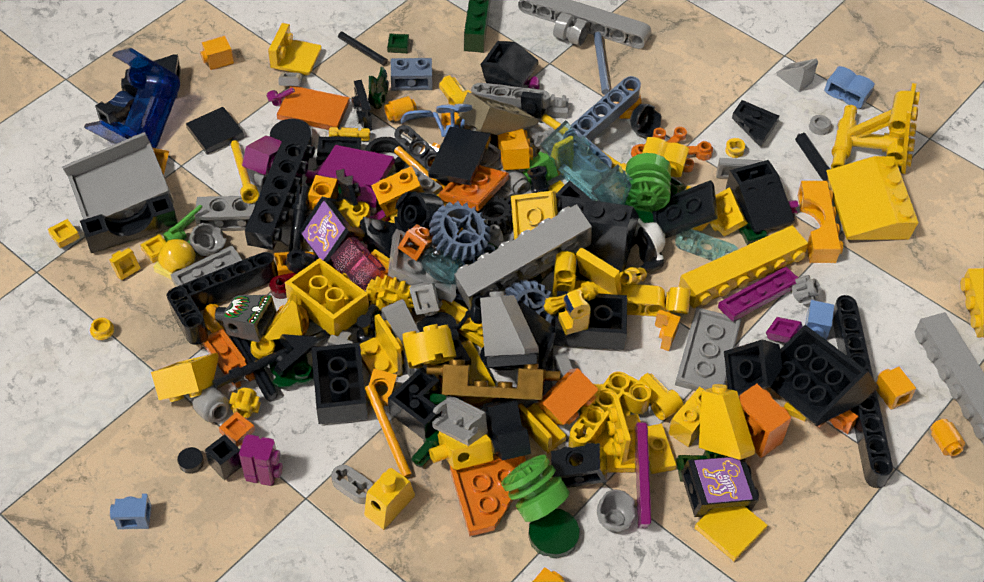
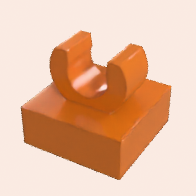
M235 412L219 427V432L222 435L225 434L237 447L242 445L247 434L251 435L255 431L254 425L238 412Z

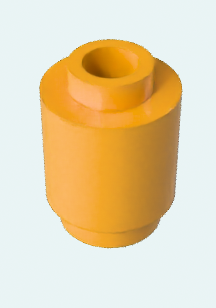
M406 96L389 101L388 104L384 105L387 119L396 122L401 120L406 112L417 110L414 99Z
M940 419L932 424L930 427L932 431L931 436L943 455L956 456L963 451L965 441L952 422H949L948 419Z

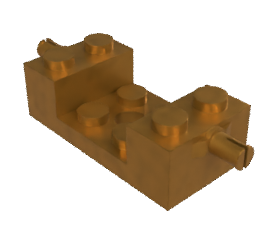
M450 359L449 364H427V375L443 376L442 395L542 400L543 382H560V371L538 369L539 364L523 365V368H518L517 387H513V382L498 381V386H490L488 381L474 380L473 385L469 384L470 365H465V360Z

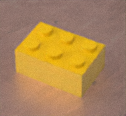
M321 258L285 282L287 301L292 294H295L298 304L307 311L308 318L330 335L339 336L343 330H347L355 324L359 316L365 315L369 308L368 293Z

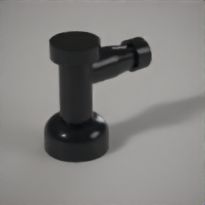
M374 304L369 306L365 315L357 318V326L360 329L357 331L356 338L360 344L375 337V332L370 326L379 308Z

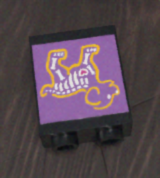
M322 196L299 230V233L318 258H321L333 268L342 269L365 233L361 228L349 225L337 209L340 204L337 199Z
M732 457L688 460L681 471L694 517H703L708 509L745 506L752 511L759 501V492L754 487L751 478V468L747 465L745 458L739 460Z

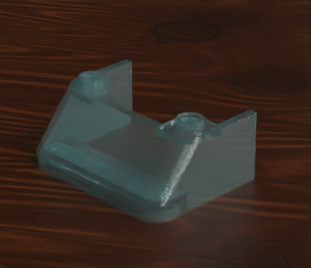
M565 120L540 144L561 176L567 182L570 180L589 198L595 201L625 204L632 187L630 183L632 178L618 164L611 169L592 153L589 148L591 143L584 136L579 137L576 135L568 121Z

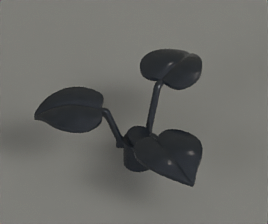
M485 296L473 298L471 308L469 309L467 306L468 310L458 324H456V320L450 314L438 312L434 315L426 316L422 321L418 322L417 329L419 332H424L423 327L434 324L438 326L448 325L453 342H455L459 338L457 329H460L468 318H471L472 322L476 324H482L480 298H485ZM482 347L480 358L484 365L487 366V358L489 356H485L484 347ZM519 365L489 368L499 371L515 370L518 368Z

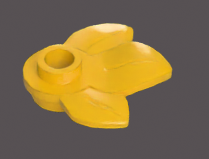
M344 199L339 201L338 211L350 226L360 228V221L363 217H370V207L367 203L358 202V205L353 206Z

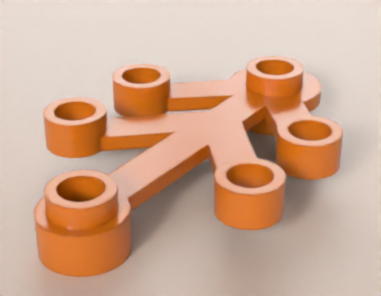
M676 127L674 135L667 142L679 143L685 140L687 130L684 127ZM656 128L652 137L665 140L666 131L663 128ZM702 141L697 146H687L689 148L688 155L695 154L699 160L706 161L712 157L713 147L707 141ZM645 144L633 146L631 156L634 157L637 154H642ZM687 158L683 172L688 173L693 170L694 161Z

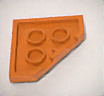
M494 455L491 462L458 470L450 466L451 477L469 536L495 530L513 501L508 496L509 491L504 490L501 482L518 465L526 461L525 456L502 461L497 455Z

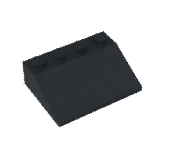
M556 195L557 213L565 207L571 208L577 204L592 226L591 245L584 249L618 269L619 273L625 271L639 219L635 208L628 205ZM576 259V272H579L578 263Z
M804 325L780 349L782 369L770 388L814 425L819 426L862 404L879 386L866 369L807 325Z

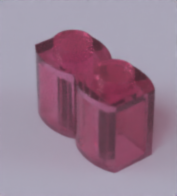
M356 237L348 238L330 257L334 262L333 266L340 273L347 274L350 281L363 290L367 289L371 279L375 280L377 276L380 277L386 271L382 263Z

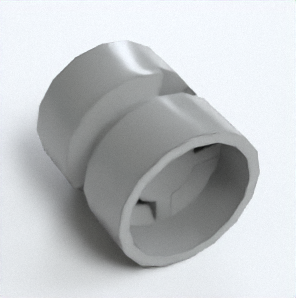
M562 12L556 20L553 35L562 40L568 38L570 43L581 46L587 37L590 23L580 18L575 20L574 16Z

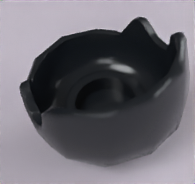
M644 103L640 104L633 110L630 117L632 130L638 135L652 137L654 129L661 126L662 116L655 110V106Z

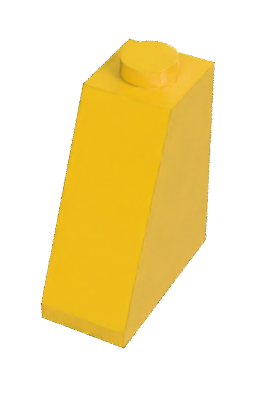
M714 384L712 388L702 390L699 448L741 460L754 455L755 448L738 392L727 389L726 385Z

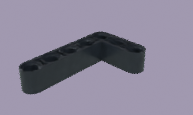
M262 252L170 289L166 294L172 315L190 344L198 345L208 339L206 325L200 312L207 305L221 303L265 285L272 278L278 276L274 257L269 252Z

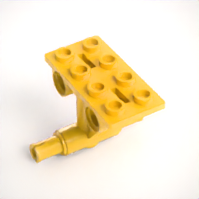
M912 83L911 91H899L895 94L891 110L858 125L855 120L857 114L856 106H845L843 117L838 121L836 140L831 151L833 155L831 169L845 165L846 159L851 155L852 147L881 149L882 152H887L886 156H894L897 165L902 166L901 174H905L907 166L911 167L913 154H909V152H914L915 139L911 138V136L915 137L917 124L913 123V121H917L918 108L915 105L919 104L920 92H916L917 83ZM887 126L889 128V133H884V135L871 134Z

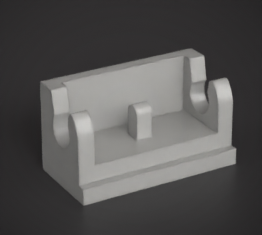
M448 395L446 400L438 404L433 410L435 414H439L442 411L441 416L432 422L433 428L467 446L488 433L485 412L451 395Z

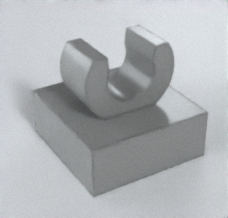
M552 94L550 106L547 108V115L552 118L567 119L569 98H566V95L560 98Z

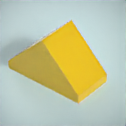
M295 294L291 295L266 330L264 338L268 341L280 339L282 334L302 335V320L298 299Z

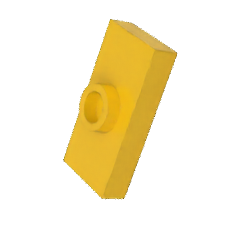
M662 423L647 426L648 448L651 454L649 461L651 474L675 470L676 463Z

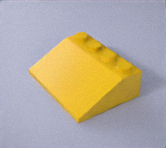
M873 156L826 170L828 184L833 192V200L846 240L910 239L918 225V220L894 156Z

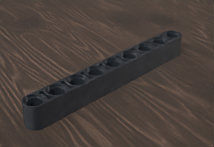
M841 295L837 298L834 305L832 319L837 347L841 352L866 369L873 378L857 302L849 295ZM875 390L862 404L850 410L858 416L854 429L865 481L873 488H882L888 481L893 470V464L877 391Z

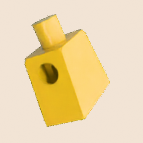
M439 431V446L429 449L433 463L446 459L455 470L493 461L491 440L486 434L467 446Z
M389 468L367 491L364 516L385 530L415 497L411 482L393 468Z

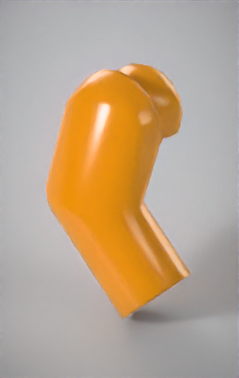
M217 304L207 305L203 312L206 328L212 333L220 329L225 330L215 318V311L219 307Z

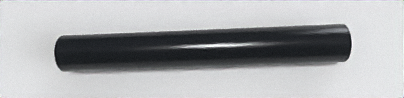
M343 31L338 34L340 40L383 66L387 64V58Z

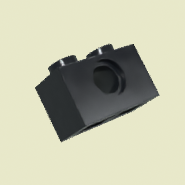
M587 443L585 446L563 447L560 450L551 451V465L556 470L551 478L560 477L567 488L607 482V455L600 443Z

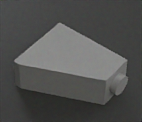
M504 291L490 292V297L480 298L485 356L539 352L537 343L514 295L504 296Z
M402 299L381 308L382 319L389 322L393 336L400 339L404 348L402 334L410 331L419 333V330ZM404 349L403 351H401L402 357L404 359V364H402V366L404 367V369L410 377L418 369H409ZM422 363V367L427 370V365Z

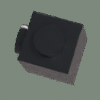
M225 434L205 449L208 464L223 480H226L242 467L239 456L240 449Z

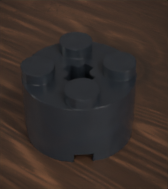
M406 192L401 195L396 203L395 209H398L397 216H394L395 225L398 230L405 233L416 224L430 231L429 223L432 220V216L441 206H444V203L434 193Z

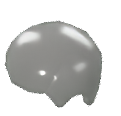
M205 223L194 227L189 237L190 244L195 252L206 257L221 251L226 243V238H223L220 228H215L213 225Z
M617 489L607 491L597 506L599 523L609 531L620 532L628 529L636 516L634 513V499L625 491Z

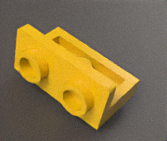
M730 187L716 194L718 219L711 221L710 225L715 232L719 231L725 237L747 225V222Z

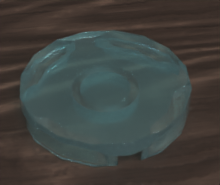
M436 247L426 249L421 258L425 271L442 283L455 285L454 274L464 265L459 257L452 261L451 255L448 254L444 257L443 250L436 251Z

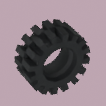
M495 195V199L491 198L479 211H476L477 213L483 212L482 219H488L486 226L496 224L504 235L507 234V229L509 231L513 230L510 199L506 200L504 196L499 199V195ZM501 214L499 217L490 218L492 215Z

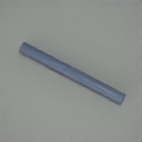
M595 32L594 42L602 94L606 95L610 89L602 35L600 32Z

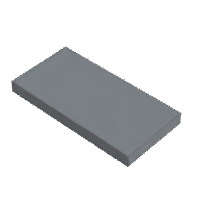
M696 307L677 374L676 386L696 391L699 386L705 390L712 388L714 384L725 385L727 377L724 351L735 347L741 318L732 322L725 314Z

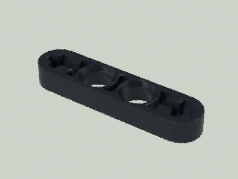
M401 125L397 127L394 136L398 144L429 171V162L436 157L437 151L410 126ZM403 132L405 134L408 133V136L412 140L411 143H409L407 139L402 138L401 134ZM417 145L425 146V151L422 154L414 153V148ZM439 180L444 186L450 183L449 181Z

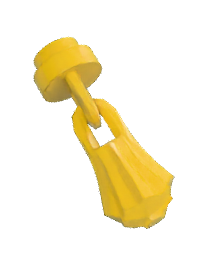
M586 281L581 284L580 288L576 289L583 291L584 298L587 301L595 299V296L598 295V288L594 282ZM565 295L546 298L544 310L550 315L558 312L566 306L564 302Z

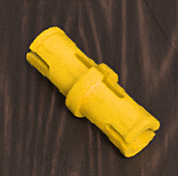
M630 267L619 273L622 285L639 284L647 277L646 270L641 267Z

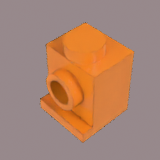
M416 224L406 232L397 248L417 261L430 247L433 236L430 235L427 228ZM411 242V243H413L415 246H417L419 249L416 251L414 248H412V247L409 246L408 244Z

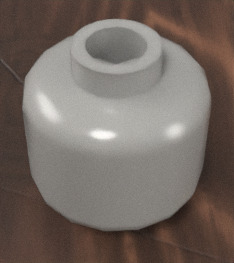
M210 386L203 389L201 395L194 397L193 409L205 421L210 423L217 422L228 414L230 407L229 399L219 389Z

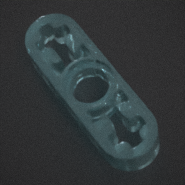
M692 229L676 234L675 238L677 248L711 261L725 256L726 253L738 250L734 244ZM709 244L712 246V249L705 250L701 245Z

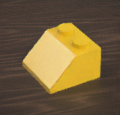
M218 353L179 361L151 372L158 399L169 398L170 402L183 399L185 394H189L190 398L201 395L203 389L213 385L212 380H214L219 358Z

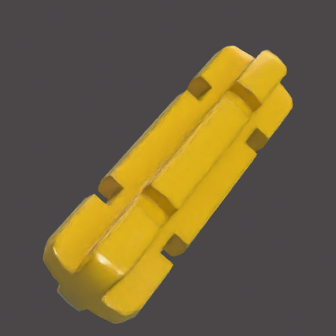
M338 127L329 128V137H359L362 141L370 140L371 133L369 128H361V130L341 127V129H338Z

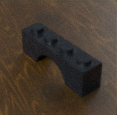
M164 194L146 200L144 207L138 213L128 218L110 219L100 214L80 220L89 250L91 253H95L170 229L178 221L169 194Z

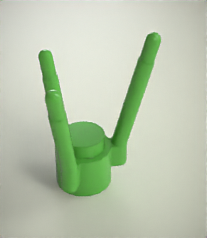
M198 205L180 222L165 232L163 236L166 242L171 239H186L187 235L183 229L195 220L194 215L203 206Z

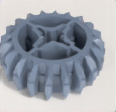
M459 201L455 202L454 205L449 202L446 206H441L432 216V220L429 223V233L433 236L431 244H438L436 251L443 250L444 257L449 254L452 257V261L456 260L457 257H459L461 262L465 261L466 258L471 261L475 256H480L483 250L487 248L491 236L489 234L491 227L486 226L488 219H482L483 212L477 213L476 206L471 209L468 207V203L461 206ZM461 228H463V230L460 232V234L457 235L458 231H459Z
M521 280L511 284V287L504 289L506 293L504 296L514 295L517 301L523 302L549 323H551V320H555V316L550 315L544 310L545 300L549 298L551 293L549 290H544L545 285L537 284L536 281ZM527 294L532 296L536 303H533L531 298H528Z

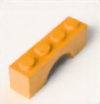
M801 181L797 194L800 212L811 215L820 225V228L810 232L807 247L809 263H836L839 254L843 252V242L839 241L838 237L840 228L839 224L835 222L836 208L832 206L833 192L829 190L827 181Z

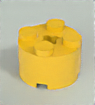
M434 324L423 327L424 332L416 333V331H410L402 334L409 369H418L422 367V363L423 365H437L457 357L448 325L438 326Z

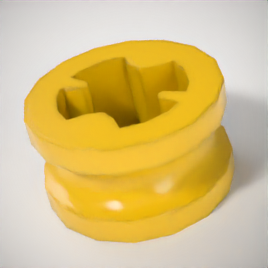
M739 138L729 139L726 143V154L732 158L743 156L745 149L744 141Z

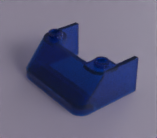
M133 48L116 51L112 56L130 66L127 72L128 82L138 89L125 124L123 125L119 122L107 124L104 121L86 123L84 128L114 144L145 132L152 148H156L180 89V80L176 74Z

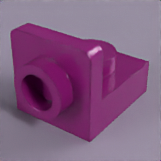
M776 317L766 331L767 338L787 343L803 327L802 322Z

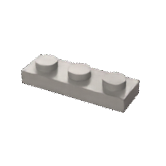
M230 246L171 274V279L177 287L239 262L242 259L234 247Z

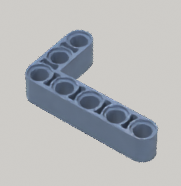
M634 76L624 78L562 133V138L570 134L572 141H575L572 143V160L584 171L601 172L604 182L611 176L612 162L591 141L639 99L641 82ZM599 167H604V168H606V169H605V170H599L598 168H599Z

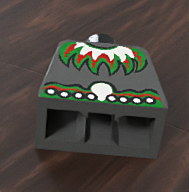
M237 295L227 308L218 307L216 309L215 318L217 321H223L228 335L260 342L277 311L272 295Z

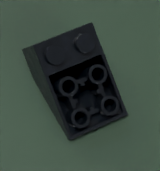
M769 160L729 170L726 189L730 187L733 190L742 213L755 234L795 223L779 174Z

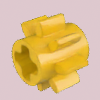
M241 388L237 393L232 392L229 400L231 404L230 409H233V413L238 412L244 418H249L252 416V412L258 413L261 405L259 402L260 397L257 396L256 391L253 389Z

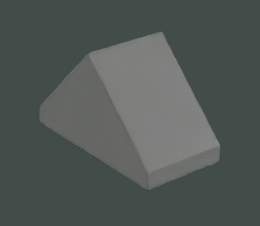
M816 58L790 63L776 72V74L800 92L813 83L818 60Z

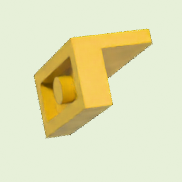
M522 403L518 405L522 426L527 429L528 434L547 454L566 441L564 432L536 403L528 408H525Z

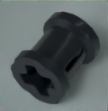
M536 166L530 168L527 174L532 182L531 192L550 191V185L546 179V167Z

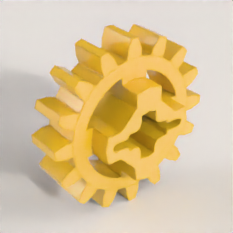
M387 275L384 276V279L377 276L375 280H370L366 292L368 293L369 301H371L370 305H376L379 308L378 311L403 299L411 313L414 304L409 289L410 286H406V281L404 280L401 282L397 281V277H394L392 280Z

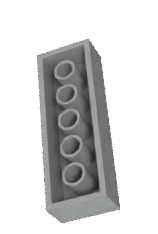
M577 204L571 208L565 207L552 219H544L538 224V227L531 231H523L515 240L511 242L506 241L494 252L481 255L473 264H466L460 267L457 273L454 274L457 290L469 309L471 308L473 298L476 296L490 297V292L504 291V294H506L504 289L511 287V284L514 282L528 281L553 267L556 254L559 252L569 251L575 254L580 248L584 249L591 245L592 226Z

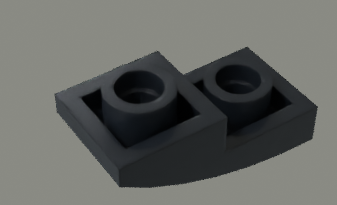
M345 169L336 170V176L344 200L353 206L358 205V196H361L359 183L354 182L353 175L346 176Z

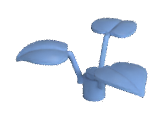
M445 104L437 106L436 112L431 110L409 111L402 116L400 121L402 124L416 118L434 117L440 128L441 137H445L450 126L459 128V125H455L454 112L471 111L472 105ZM438 113H450L451 125H447L446 130L443 128ZM462 119L460 128L464 129L465 120Z

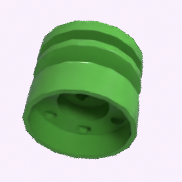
M654 153L637 154L630 158L626 163L624 199L629 206H633L639 211L651 212L660 210L669 203L672 169L669 161L663 156Z
M539 455L521 463L501 482L504 490L509 491L508 496L511 500L519 499L515 506L525 522H532L546 516L560 506L570 494L560 477L551 478L556 470L552 465H549L550 461L546 455Z

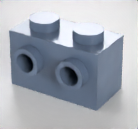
M392 58L391 91L432 90V58Z

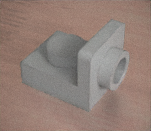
M434 281L411 285L409 289L416 315L424 314V316H431L438 313L443 303L442 300L438 299Z

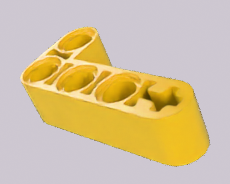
M621 371L610 374L595 396L597 398L585 408L572 426L569 436V447L585 446L587 443H595L606 428V421H609L608 409L612 407L613 398H619L621 407L634 414L645 413L648 410L651 398L649 386Z

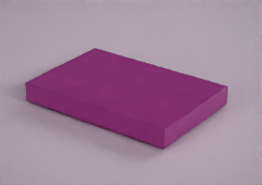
M335 145L317 175L337 179L336 170L345 169L346 176L353 175L355 183L365 184L373 190L371 185L386 178L395 163L394 156Z

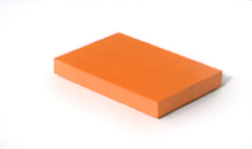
M297 86L289 87V89L293 87L295 92L284 98L277 112V119H299L306 122L309 126L327 130L330 127L339 128L350 104V97Z
M480 165L471 186L450 182L439 193V197L442 201L452 204L459 201L461 206L468 203L469 208L472 209L476 206V211H479L509 180V173Z

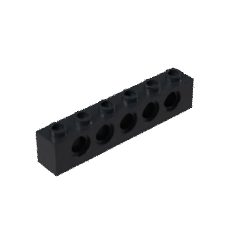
M285 132L245 229L248 246L274 250L276 243L280 242L282 227L288 223L290 207L292 208V204H295L297 184L302 186L303 174L306 175L308 172L309 159L314 157L315 146L312 145L311 136Z

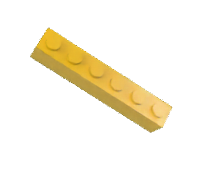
M791 225L682 274L678 287L691 289L690 305L692 308L706 305L712 299L726 296L736 288H743L749 282L762 279L775 270L778 271L788 264L801 261L806 255L809 243Z

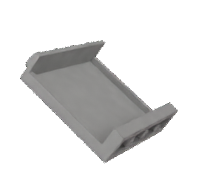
M145 132L62 166L70 181L83 219L100 214L110 219L128 218L138 213L144 207L146 200L164 194H169L172 204L175 203Z

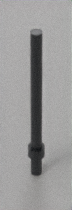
M322 330L311 336L316 337L319 340L318 342L331 335ZM282 348L241 368L237 366L230 369L228 374L212 380L213 386L218 389L231 382L235 384L242 381L244 376L275 363V360L283 352H290L286 348Z

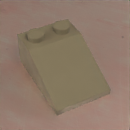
M467 92L463 104L472 105V110L460 112L458 115L465 120L466 125L476 128V131L494 135L537 125L539 122L538 119L515 105Z

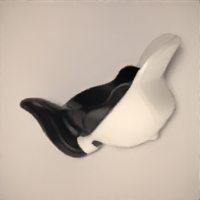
M639 218L634 236L636 237L635 242L639 247V257L643 262L641 268H644L647 273L654 272L664 265L662 250L665 246V234L657 223H643Z

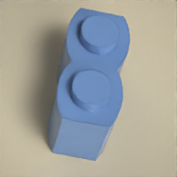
M838 66L827 80L824 91L834 98L843 99L848 105L861 108L872 94L875 83L867 77L856 75L846 67Z

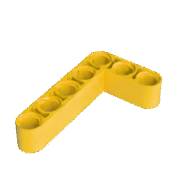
M562 251L556 254L552 297H556L557 291L571 292L580 288L581 284L586 282L575 280L577 258L572 252ZM596 284L599 294H611ZM621 284L622 292L619 295H627V315L657 316L658 310L665 311V290L662 287Z

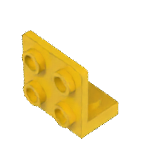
M281 23L268 49L270 67L310 75L322 50V46L293 40L290 24Z
M380 314L375 315L376 337L360 344L362 363L370 376L373 369L396 374L398 377L403 375L402 364H404V359L401 351L404 348L400 339L393 336L389 322L387 320L384 321Z
M613 398L612 407L608 409L609 421H606L608 435H612L614 440L612 443L613 453L615 457H619L621 466L636 463L634 427L637 422L641 421L638 414L624 416L619 398ZM648 448L649 461H650L651 454H650V451H649V448Z

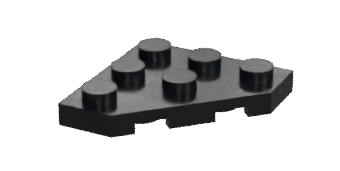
M363 217L360 221L361 229L365 233L363 240L370 246L374 244L383 252L382 254L390 258L392 236L397 229L395 223Z

